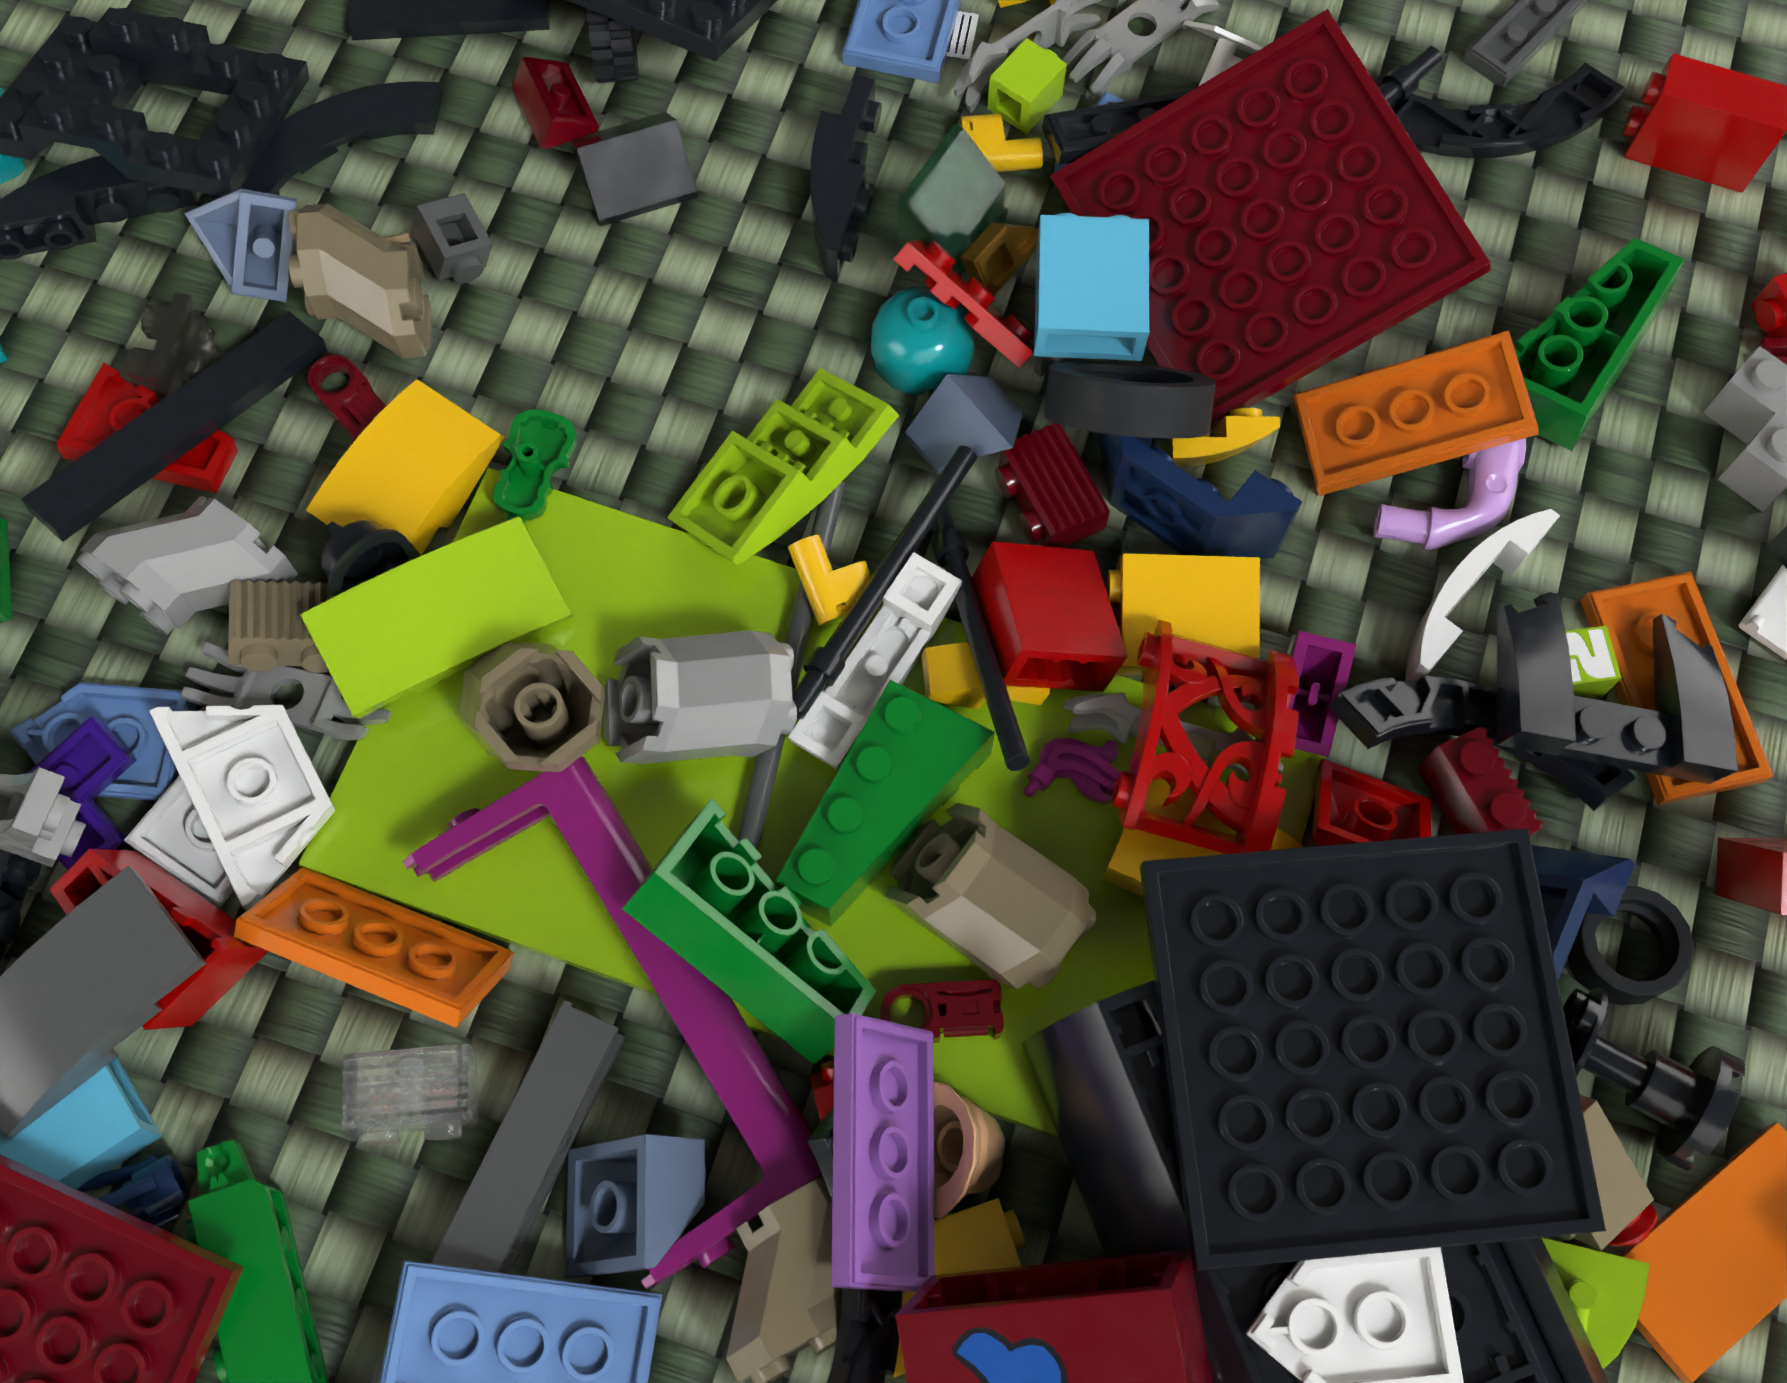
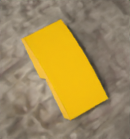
M1257 408L1234 409L1229 412V416H1225L1213 427V437H1209V434L1194 438H1170L1160 449L1165 451L1179 468L1218 462L1246 451L1266 439L1280 428V417L1262 416V410Z
M968 642L925 648L921 656L926 698L936 703L980 709L986 699ZM1006 686L1011 701L1041 705L1050 694V688Z

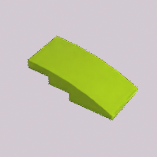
M819 368L791 406L776 399L747 439L732 430L667 518L739 566L786 533L819 505L864 460L899 415L888 403Z
M518 516L408 561L301 613L300 616L352 716L360 719L409 692L417 694L469 667L478 659L505 643H523L573 617V614L524 522Z

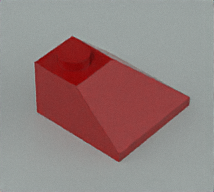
M1324 758L1321 759L1317 767L1313 838L1317 846L1431 837V799Z

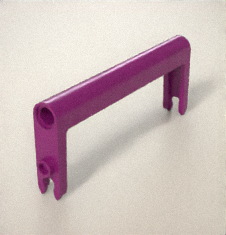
M581 756L562 772L545 771L481 811L479 808H473L459 814L449 822L448 831L418 848L405 858L403 863L406 869L416 866L414 871L417 876L428 873L432 881L436 882L543 819L551 817L556 827L563 834L754 1154V1158L764 1174L762 1181L675 1241L657 1266L648 1269L650 1274L641 1280L645 1289L650 1286L652 1288L697 1259L703 1269L718 1261L736 1248L731 1237L738 1233L736 1229L746 1221L751 1225L760 1219L758 1213L767 1206L823 1175L807 1142L813 1134L811 1128L732 998L622 909L651 872L652 867L586 758Z

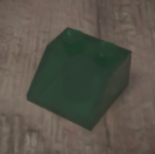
M956 124L952 126L899 198L898 253L907 242L921 240L924 244L928 245L934 240L956 260L951 269L960 275L962 272L967 274L960 257L992 222L1004 224L1008 208L1004 207L1006 183L965 129ZM913 265V266L911 267V268L915 269L916 271H918V272L924 274V273H923L921 270H919L915 265Z

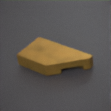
M992 222L960 257L969 278L972 276L976 278L995 296L1036 250L1039 228Z

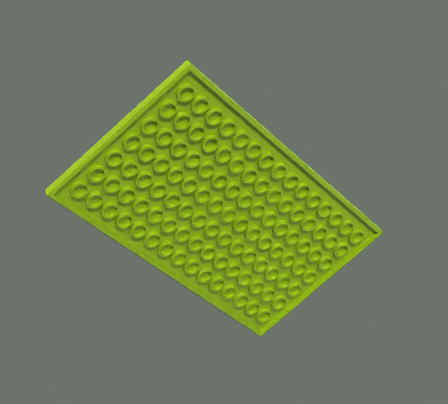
M491 468L487 469L453 542L501 523L504 514L497 508L492 496L495 485L501 479L500 471ZM555 489L547 497V507L543 515L536 519L525 521V526L573 617L523 643L550 644L559 650L573 651L601 683L603 689L607 679H619L623 666L613 665L617 650L638 636L667 639L751 630L770 633L777 642L785 643L800 581L795 568L753 555L737 566L689 533ZM883 600L844 657V663L883 607ZM814 616L798 684L806 674L804 665L816 647L825 646L842 619L818 626ZM943 618L926 648L968 642L962 623ZM920 656L902 686L926 697L922 656ZM465 669L417 694L409 692L379 708L391 712L388 722L364 725L369 732L364 739L357 740L330 796L336 811L307 844L298 865L370 894L659 997L584 869L551 817L543 819L436 882L432 881L428 873L417 876L414 871L416 866L406 869L403 860L421 846L448 831V824L453 818L473 808H479L481 811L545 771L508 769L495 756H490L462 723L458 712ZM1118 674L1113 677L1104 692L1050 688V694L1041 705L1011 701L1030 759L1029 765L1018 771H1011L1006 767L986 701L980 709L938 703L994 731L995 735L991 755L978 769L975 768L959 785V790L944 806L941 805L925 823L934 819L942 826L953 819L946 810L957 803L980 808L997 825L1076 878L1089 891L1088 904L1096 911V920L1091 929L1076 940L1060 962L1061 966L1058 974L1049 984L1041 988H1035L1030 983H1027L1015 989L999 982L1002 992L1001 1012L1004 1018V1028L998 1039L994 1040L993 1031H988V1036L944 1038L943 1033L940 1034V1042L933 1043V1081L950 1085L960 1097L972 1100L974 1104L979 1105L993 1117L1059 1140V1137L1022 1043L1040 1030L1095 1002L1154 980L1144 897L1103 880L1124 830L1121 827L1118 808L1113 807L1111 801L1108 804H1102L1086 798L1068 778L1055 779L1045 791L1038 789L1031 797L1025 796L1023 789L1030 782L1027 775L1039 763L1040 755L1045 745L1057 738L1076 739L1097 747L1105 746L1108 740H1112L1117 745L1118 754L1111 765L1119 772H1129L1136 738L1129 736L1126 743L1121 744L1105 730L1094 729L1075 733L1069 732L1068 728L1071 719L1078 716V714H1074L1073 710L1062 709L1065 700L1082 695L1125 693L1129 704L1141 709L1143 683ZM825 686L822 691L825 692L828 686ZM1200 701L1192 704L1178 715L1180 721L1216 732L1232 733L1238 728L1228 718L1223 709ZM603 714L599 743L583 754L582 757L586 758L652 869L679 834L711 798L726 813L721 821L737 839L757 755L754 757L721 756L646 764L620 762L615 753L622 750V748L609 745L604 738ZM797 718L794 727L796 726V724L798 723V721H799L800 719ZM789 734L785 736L758 849L762 857L756 862L775 885L777 877L838 772L835 768L789 741ZM1158 745L1155 756L1166 753V748ZM1294 749V754L1290 759L1280 758L1284 768L1281 773V783L1277 787L1287 790L1278 828L1301 844L1316 794L1317 767L1321 759H1326V757ZM1225 768L1219 780L1225 784L1234 769ZM1234 770L1239 780L1247 781L1239 772ZM904 847L882 868V872L831 927L801 912L802 917L814 931L824 929L876 990L862 1016L880 1019L881 1004L886 994L899 985L994 980L977 964L905 914L886 897L888 886L894 888L898 886V881L891 875L893 862ZM911 998L898 1000L890 1010V1019L893 1023L919 1028L926 1017L923 1006L917 1000ZM732 999L750 1030L784 1041ZM834 1048L825 1057L834 1059Z

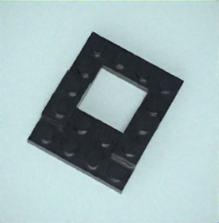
M109 7L98 22L91 21L85 17L66 16L0 97V154L32 160L52 141L94 149L128 179L223 197L239 190L310 79L307 61L287 58L277 53L266 54L239 49L229 44H212L209 40L206 25L185 22L176 17L164 18L138 13L128 8ZM145 80L229 95L199 140L175 136L166 132L148 131L143 112L124 109Z

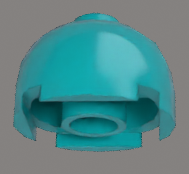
M912 286L895 293L880 306L871 327V355L874 359V367L878 375L892 388L910 395H924L925 390L937 389L947 374L967 375L974 359L975 347L974 329L964 319V316L968 313L965 306L960 304L957 309H953L931 293L928 286Z

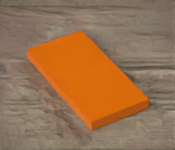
M1509 330L1292 394L1319 496L1539 435L1537 421Z
M1691 571L1585 594L1580 602L1590 628L1607 626L1622 677L1613 686L1619 704L1655 711L1653 619L1660 614L1667 615L1677 622L1675 629L1701 646L1708 643L1713 647L1728 694L1735 733L1738 771L1711 784L1645 772L1657 806L1765 783L1773 777Z
M301 867L238 917L234 931V937L455 1028L461 1024L510 970L514 952L507 948L305 867Z
M1778 1122L1767 1125L1657 1221L1643 1241L1629 1246L1618 1255L1650 1263L1645 1297L1636 1328L1682 1383H1693L1787 1298V1132Z

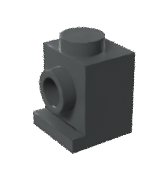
M462 193L416 206L410 236L414 243H419L438 281L453 277L456 283L463 284L478 278L483 273L484 268H486L493 244L466 194Z

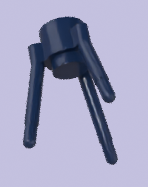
M155 1154L134 1165L101 1173L76 1189L86 1192L124 1182L122 1183V1189L98 1198V1200L113 1207L127 1202L130 1210L137 1218L147 1213L151 1218L146 1222L159 1228L181 1218L177 1205L190 1199V1193L181 1169L170 1154L160 1159Z

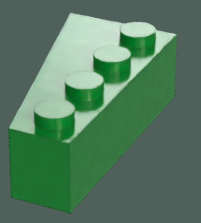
M1633 238L1591 275L1582 289L1571 298L1567 296L1554 308L1552 315L1535 330L1531 328L1516 342L1514 349L1537 421L1539 436L1573 451L1669 297L1685 259L1642 240Z
M711 798L679 834L622 909L815 1065L834 1048L835 1016L850 1013L862 1015L876 990L824 929L819 931L812 929L802 917L799 908L802 904L801 901L787 885L780 890L756 863L762 857L761 854L747 838L739 842L721 821L726 813Z

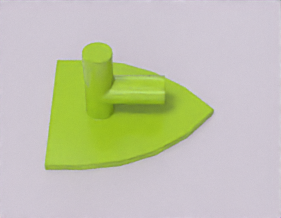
M1542 1238L1598 1360L1604 1369L1619 1355L1636 1327L1645 1297L1650 1263Z

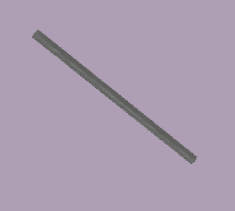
M843 481L818 505L811 536L820 535L827 556H829L845 489ZM801 580L799 581L785 638V643L791 646L794 653V662L791 670L792 693L798 686L814 619V613ZM780 734L775 747L757 755L737 840L740 842L747 838L757 851L786 734Z

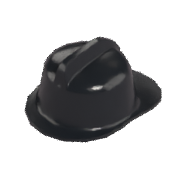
M370 519L357 520L344 527L331 522L327 527L332 537L328 540L322 551L321 566L329 581L328 587L331 594L335 597L365 581L420 557L421 554L402 533L395 529H387L376 521Z

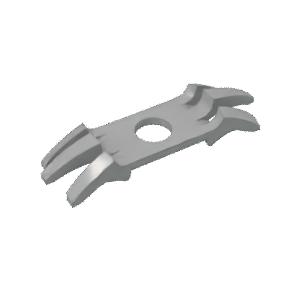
M1055 0L1053 5L997 42L986 43L982 41L960 72L954 87V95L956 97L960 96L968 86L965 104L969 113L973 112L981 96L989 90L990 76L1027 36L1037 31L1033 42L1040 47L1049 48L1053 44L1064 47L1072 33L1101 26V18L1096 14L1075 13L1101 0Z
M1137 0L1096 30L1090 28L1075 43L1062 59V61L1067 63L1066 71L1081 57L1082 59L1072 70L1068 79L1075 84L1093 68L1111 58L1090 88V94L1096 99L1118 75L1130 71L1136 60L1178 29L1182 28L1185 30L1187 26L1183 25L1185 20L1194 21L1203 13L1217 10L1220 5L1217 0H1190L1188 6L1183 10L1181 7L1187 0ZM1144 17L1154 23L1156 30L1148 36H1138L1129 30L1128 23L1134 18Z
M207 642L204 643L201 649L205 656L243 674V676H227L189 667L185 676L198 684L232 698L213 695L190 687H184L180 695L181 698L205 708L206 706H231L235 709L244 710L251 708L253 705H274V695L277 690L284 684L296 682L303 685L304 694L296 706L286 709L293 725L326 734L334 740L364 739L369 730L362 725L386 723L391 715V712L388 710L377 709L360 719L352 716L344 699L341 698L342 695L332 676L287 666H276L265 672L250 671L242 667V665H228V650ZM333 716H335L343 720L346 724L338 723L331 720Z
M1125 693L1088 694L1064 701L1062 709L1073 710L1074 714H1078V716L1071 719L1068 728L1069 732L1075 733L1094 729L1105 730L1121 744L1126 743L1129 736L1137 737L1141 709L1129 704ZM1180 721L1199 756L1207 760L1206 765L1209 769L1218 755L1230 745L1242 741H1255L1253 737L1239 727L1232 733H1221ZM1159 737L1158 745L1165 747L1161 737ZM1281 762L1279 763L1278 768L1279 774L1282 773L1284 768ZM1233 763L1227 767L1239 772L1247 781L1249 780L1248 771L1242 765Z

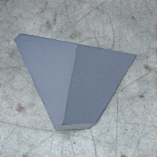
M239 189L184 213L232 289L231 294L286 302L289 281V256L292 252L293 242L289 224V211L296 209L297 198Z
M947 374L905 431L907 440L938 474L945 468L957 448L961 445L971 448L977 457L1013 448L1020 422L1023 419V412L991 377Z

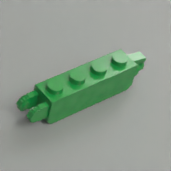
M229 1140L196 1152L199 1197L187 1200L191 1219L185 1222L186 1239L244 1267L217 1328L219 1345L214 1346L213 1360L220 1381L222 1383H330L284 1192L256 1181L240 1142Z

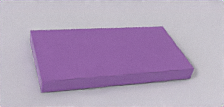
M853 1013L835 1016L831 1287L916 1293L931 1275H935L933 1032Z

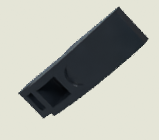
M859 75L854 77L841 115L821 110L811 153L810 188L814 236L819 257L827 277L837 281L844 261L852 263L855 257L859 240V232L855 231L859 219L867 220L873 200V190L866 188L865 162L868 144L864 142L868 132L876 133L882 103L875 101V79Z
M101 155L67 165L36 178L0 199V260L18 259L23 255L55 249L65 250L76 245L97 242L95 224L115 223L126 218L158 212L168 213L179 208L197 205L196 191L128 179Z

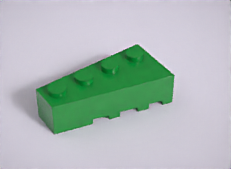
M889 680L777 877L775 883L780 890L787 885L801 901L802 904L799 906L801 912L831 927L882 872V868L902 847L905 848L932 814L941 805L944 806L959 790V785L975 768L978 769L986 761L992 752L995 732Z

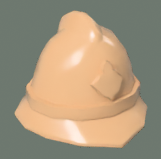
M933 1081L934 1217L944 1219L965 1195L984 1192L1000 1177L1005 1137L997 1120L983 1108L974 1104L972 1100L966 1097H960L950 1085Z

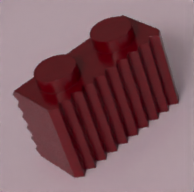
M1052 423L1050 426L1045 425L1041 430H1034L1031 434H1025L1021 438H1016L1013 448L1000 451L999 465L995 468L997 483L1006 498L1014 496V499L1018 502L1019 508L1023 511L1019 513L1020 523L1031 543L1038 541L1041 546L1065 548L1106 529L1110 510L1062 425Z
M1479 727L1439 745L1429 753L1430 755L1426 757L1427 759L1417 768L1456 835L1528 828L1531 839L1542 828L1543 821L1535 819L1537 811L1529 809L1531 801L1523 798L1524 790L1516 788L1518 780L1510 778L1512 770L1504 768L1506 760L1498 757L1500 750L1492 747L1494 740L1486 737L1487 729Z

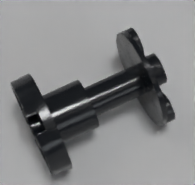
M1599 987L1594 988L1588 994L1575 989L1566 1000L1563 1011L1565 1019L1571 1025L1568 1037L1576 1077L1581 1069H1584L1627 1091L1625 1096L1627 1106L1660 1122L1656 1139L1657 1155L1686 1171L1696 1167L1692 1153L1697 1151L1708 1156L1723 1137L1735 1114L1741 1092L1731 1088L1730 1083L1732 1077L1737 1078L1740 1075L1745 1077V1064L1743 1060L1716 1046H1711L1700 1053L1689 1067L1655 1050L1650 1051L1642 1058L1599 1036L1606 1016L1608 993Z

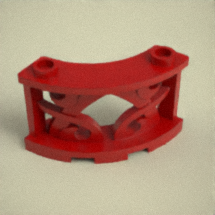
M1158 620L1154 633L1145 632L1137 655L1136 664L1143 667V700L1139 727L1129 772L1120 771L1111 805L1118 808L1121 827L1130 830L1137 829L1224 854L1269 851L1272 848L1287 790L1277 787L1282 780V774L1278 773L1280 758L1290 759L1293 756L1299 711L1288 708L1292 695H1295L1299 689L1298 670L1292 655L1271 649L1267 659L1264 660L1177 636L1172 633L1170 622ZM1170 684L1174 686L1176 689L1168 694ZM1212 696H1218L1219 703L1228 718L1241 730L1254 736L1255 741H1242L1230 745L1218 755L1209 769L1190 742L1178 715L1196 702ZM1241 703L1252 704L1255 711L1244 708ZM1159 737H1161L1167 752L1155 756ZM1233 763L1242 765L1249 775L1248 781H1242L1236 777L1233 770L1225 784L1219 778L1223 770ZM1162 779L1170 786V795L1162 806H1169L1177 802L1187 787L1196 796L1184 821L1146 812L1147 794L1150 784L1154 780ZM1206 807L1217 819L1236 831V835L1197 826L1194 823Z

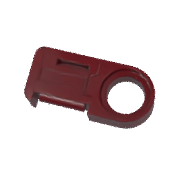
M324 356L317 360L309 370L308 383L317 400L353 441L387 406L373 391L363 373L351 360L344 356ZM341 372L350 376L349 382L344 389L338 392L322 390V384L329 375Z
M996 980L903 984L891 989L886 994L880 1009V1020L892 1022L890 1010L898 1000L903 998L917 1000L923 1006L926 1014L925 1020L919 1029L932 1031L933 1043L940 1042V1034L942 1033L944 1038L988 1036V1031H993L995 1040L1001 1036L1004 1028V1018L1001 1012V985Z

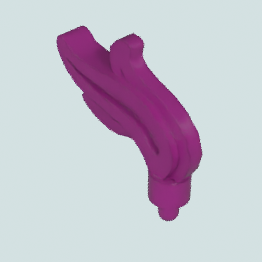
M1071 738L1052 740L1045 745L1041 752L1039 763L1027 775L1030 782L1023 789L1024 795L1031 797L1038 789L1045 791L1055 779L1068 778L1086 798L1102 804L1110 803L1115 783L1120 773L1111 765L1118 754L1116 743L1108 740L1105 746L1097 747Z

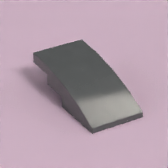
M127 866L75 907L27 949L0 976V1129L7 1138L12 1139L117 1058L119 1055L114 1047L163 1010L157 1001L207 964L140 874L130 866Z

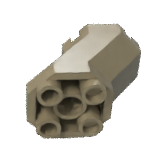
M328 203L306 205L301 209H291L289 211V224L292 237L297 242V254L289 256V272L293 286L295 288L304 287V300L308 315L316 316L317 320L340 318L403 359L425 357L427 355L426 350H429L432 346L431 308L429 296L422 294L419 282L425 281L426 278L424 266L415 243H391Z
M509 642L484 655L465 669L458 716L490 756H495L508 769L562 772L599 743L605 692L601 683L573 651L559 650L550 644Z
M957 803L946 810L953 817L950 821L941 826L932 819L922 825L893 862L891 875L898 881L897 888L888 886L886 897L905 914L977 964L994 980L1015 989L1027 983H1030L1035 988H1041L1049 984L1058 974L1061 966L1060 962L1076 940L1086 934L1095 923L1096 911L1088 904L1089 891L1071 874L997 825L980 808Z
M823 1176L809 1182L760 1211L758 1215L763 1226L753 1232L747 1221L736 1229L748 1251L726 1356L738 1383H744L749 1379L753 1383H772L794 1369L789 1357L808 1346H811L814 1353L819 1355L837 1345L841 1317L842 1288L831 1287L832 1203Z

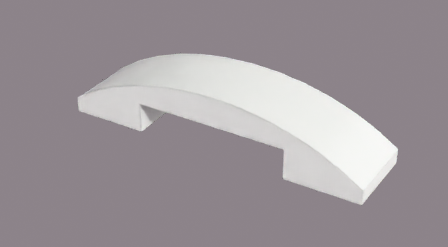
M1549 509L1516 520L1489 536L1466 556L1433 599L1416 630L1409 651L1405 681H1418L1421 676H1427L1462 633L1463 630L1449 621L1447 616L1492 563L1511 576L1560 517L1558 513Z
M913 552L883 596V607L845 661V668L833 686H828L825 692L822 691L804 719H800L789 734L788 740L838 770L889 680L902 685L914 668L962 585V580Z

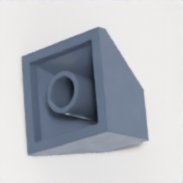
M643 1134L570 1149L568 1151L565 1278H581L655 1268L705 1204V1140Z

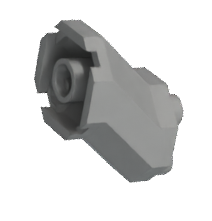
M200 496L185 513L95 533L80 549L82 554L76 560L83 568L100 580L98 584L124 605H127L130 601L142 610L140 615L166 635L174 627L181 629L197 611L229 604L230 581L234 579L241 582L247 579L252 582L262 580L265 583L271 580L280 583L285 580L291 584L299 575L287 557L274 545L268 551L263 542L258 539L261 533L249 522L216 499L209 498L207 500L203 496Z
M751 630L667 639L638 636L617 650L613 665L623 666L619 679H607L604 688V738L609 745L622 748V750L615 753L620 762L637 764L721 756L754 757L777 745L780 734L792 732L797 720V708L792 697L791 670L794 662L793 649L788 643L777 642L770 633Z

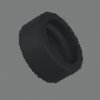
M1626 886L1616 911L1638 917L1650 927L1658 940L1661 952L1660 965L1652 975L1644 979L1632 980L1623 977L1606 964L1598 951L1595 936L1597 926L1606 916L1585 913L1568 955V963L1579 982L1589 991L1599 987L1608 993L1609 1002L1619 1005L1643 1004L1678 986L1689 971L1694 951L1690 927L1679 909L1658 892L1639 886Z

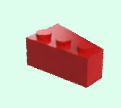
M89 849L49 889L66 915L127 866H130L140 874L207 963L157 1001L163 1010L142 1025L144 1030L193 1026L269 952L235 938L236 920L139 851Z

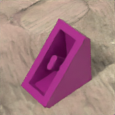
M1298 631L1290 655L1294 658L1297 666L1299 689L1295 695H1292L1288 707L1289 709L1299 711L1294 749L1329 757L1339 718L1328 706L1337 694L1346 690L1357 644Z

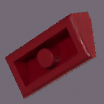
M522 57L513 82V91L539 147L542 149L553 148L596 133L599 125L567 62Z

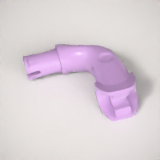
M1526 438L1462 456V468L1469 469L1468 501L1464 508L1440 509L1430 507L1428 511L1380 504L1375 515L1373 537L1421 544L1423 550L1431 551L1489 532L1505 518L1514 497L1518 472L1524 464Z

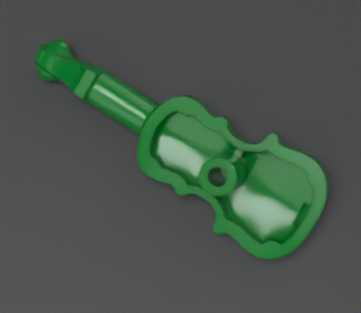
M530 409L519 413L513 419L509 439L503 442L504 450L512 455V459L507 468L501 469V479L495 485L492 494L497 508L504 514L501 523L520 516L525 524V521L536 519L545 512L547 497L553 491L550 482L551 478L557 470L569 467L568 459L577 445L576 430L573 424L565 417L545 410Z

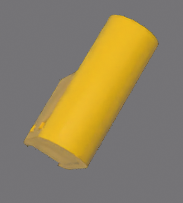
M1001 113L961 116L962 129H960V139L966 175L1042 168L1043 149L1040 137L1005 140Z
M813 535L789 545L788 550L818 626L843 619L872 576L866 561H860L833 570L820 535Z

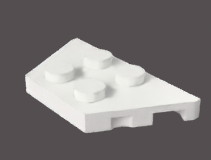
M253 705L251 708L244 710L235 709L231 706H206V711H172L170 707H156L150 710V714L241 906L247 911L264 898L336 810L283 705Z

